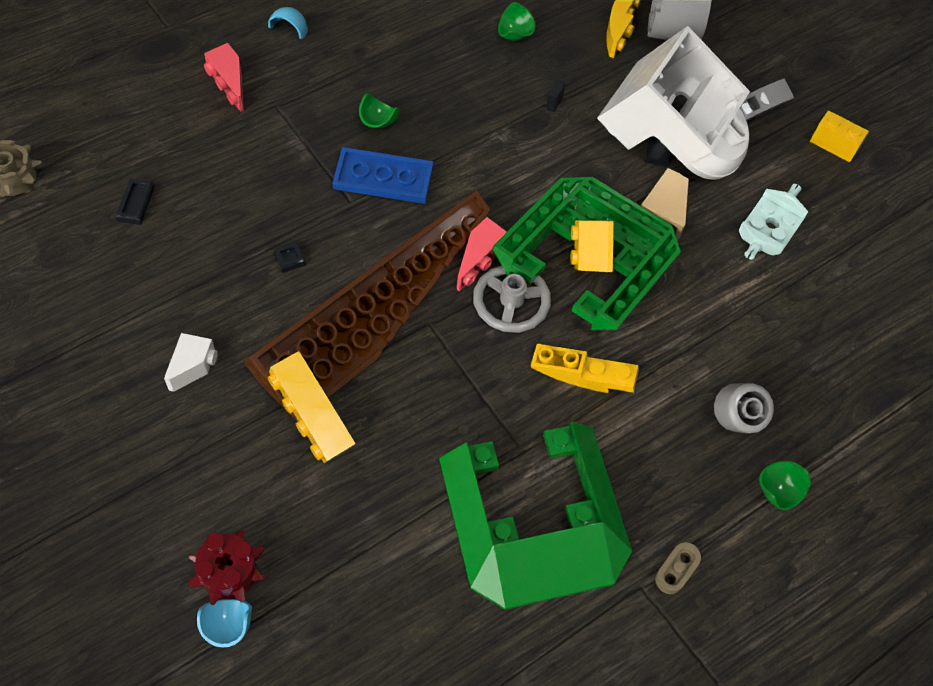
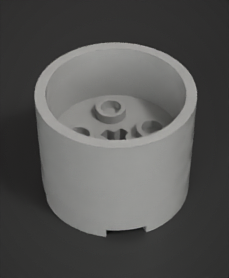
M652 0L647 36L668 40L689 26L702 40L712 0Z

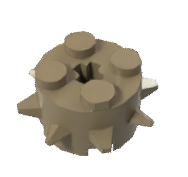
M12 140L0 141V197L28 193L34 188L37 175L35 166L41 164L42 161L31 160L29 156L30 145H16Z

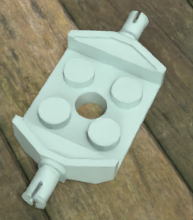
M793 184L788 192L772 189L765 190L762 198L745 222L743 221L739 229L741 238L750 244V247L745 252L746 258L751 253L749 259H754L758 251H763L770 255L781 254L808 213L806 208L796 198L797 194L801 191L799 185L795 190L797 184ZM766 223H772L776 228H769Z

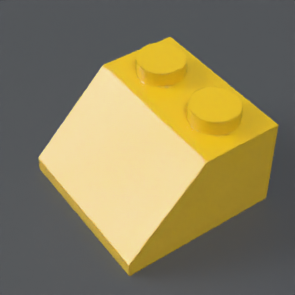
M828 110L810 142L850 162L869 131Z
M575 220V226H571V240H575V250H571V265H574L576 270L613 272V221Z

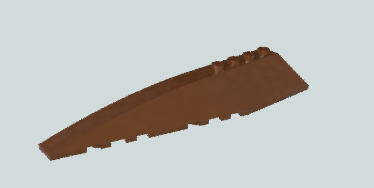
M476 190L243 361L257 381L285 409L282 403V399H284L279 389L275 391L268 380V376H270L269 370L271 366L299 351L327 398L378 359L383 349L396 335L395 333L410 317L411 312L441 276L440 274L453 260L458 250L466 243L471 231L488 214L490 208ZM291 413L290 415L298 421L294 413Z

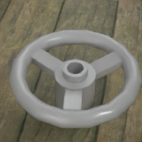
M503 266L492 268L480 277L474 288L473 303L479 317L489 326L503 332L520 333L535 328L546 318L551 307V294L545 281L540 276L532 282L536 287L527 288L524 278L518 274L512 273L503 282L496 277L507 274ZM487 285L500 293V301L505 306L502 320L495 318L485 307L483 291ZM541 297V306L533 317L523 322L511 323L514 309L520 307L524 303V299Z

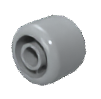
M734 383L722 388L718 393L714 403V412L718 422L727 430L739 433H757L766 428L772 420L774 405L769 392L762 386L754 383Z

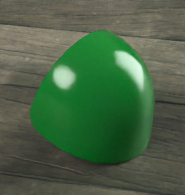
M512 2L502 14L498 33L507 40H522L534 33L536 27L535 20L526 7L517 2Z
M368 93L364 95L359 106V116L362 122L372 128L389 127L396 122L401 114L399 108H392Z
M778 461L763 469L759 482L766 498L772 505L780 510H789L797 506L805 498L810 488L811 478L808 471L801 465L791 461Z

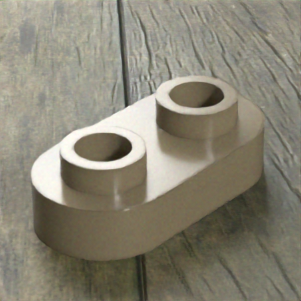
M687 542L678 544L656 574L655 581L657 587L666 594L679 592L701 561V554L695 545ZM680 556L687 557L689 563L682 562ZM665 577H671L674 584H668L665 581Z

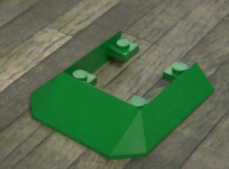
M594 177L560 178L495 243L493 251L508 276L512 273L518 274L531 284L542 273L546 263L531 253L553 231L571 241V226H575V220L613 221V254L616 255V258L613 260V269L627 278L607 302L586 290L573 305L572 312L591 323L592 327L590 330H617L680 255L681 251L673 227Z
M571 421L570 426L544 431L543 437L550 459L568 455L574 456L587 501L566 505L565 512L571 529L520 540L513 517L487 522L475 474L498 470L499 464L493 442L468 446L466 442L439 458L470 589L504 610L613 586L632 553L593 427Z

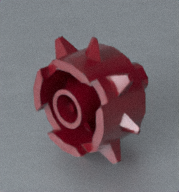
M239 530L236 534L210 533L207 541L203 543L197 554L189 555V559L195 562L196 571L195 577L188 583L190 588L204 587L210 594L211 605H215L219 599H234L233 597L241 603L244 602L245 591H249L256 580L265 579V575L258 571L256 560L264 552L263 546L250 547L249 543L243 539L242 530ZM232 564V566H226L225 569L222 570V567L224 565Z

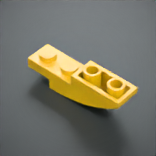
M615 0L607 29L606 41L609 57L614 58L618 51H622L626 42L625 38H630L634 29V25H632L634 8L638 9L642 0Z
M537 344L531 363V368L554 379L604 393H609V389L634 393L639 372L638 365L590 358L587 356L586 351Z

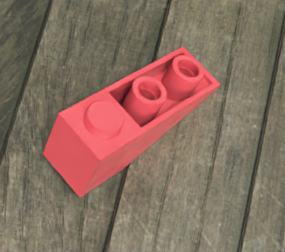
M228 43L204 53L206 60L204 68L207 74L215 78V82L221 91L224 90L230 104H235L240 112L244 111L242 71L239 56Z
M488 217L470 233L458 274V291L462 290L466 285L470 286L475 281L477 275L482 270L486 271L497 257L493 251V246L506 231Z

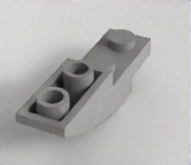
M781 79L749 93L740 110L746 121L792 100L794 96L785 79Z

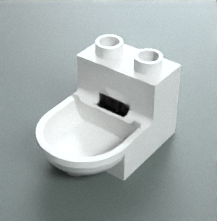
M687 26L635 64L597 119L628 150L650 136H655L694 174L706 179H721L732 174L740 166L748 150L749 130L740 107L750 91ZM684 95L688 100L680 112H678L672 106V103L676 96Z

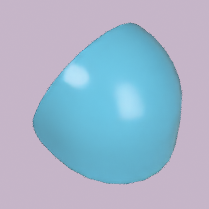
M292 7L279 8L269 18L268 27L271 29L278 21L285 19L297 29L300 39H304L308 32L305 18L298 10Z
M221 599L215 605H211L210 602L204 604L197 613V626L200 634L208 643L222 648L235 645L242 640L249 629L252 606L246 601L241 603L237 599Z

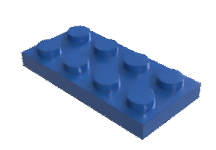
M342 147L332 186L335 190L425 204L433 171V161Z

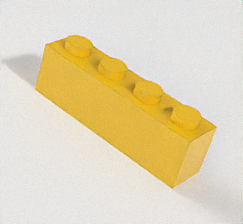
M299 351L270 367L268 380L275 391L279 389L284 397L282 403L289 414L294 413L299 421L296 423V426L303 437L308 436L313 444L310 446V449L317 460L322 459L326 463L356 444Z

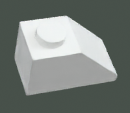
M181 333L164 377L169 391H176L208 374L210 366L214 365L217 359V350L214 348L212 339Z

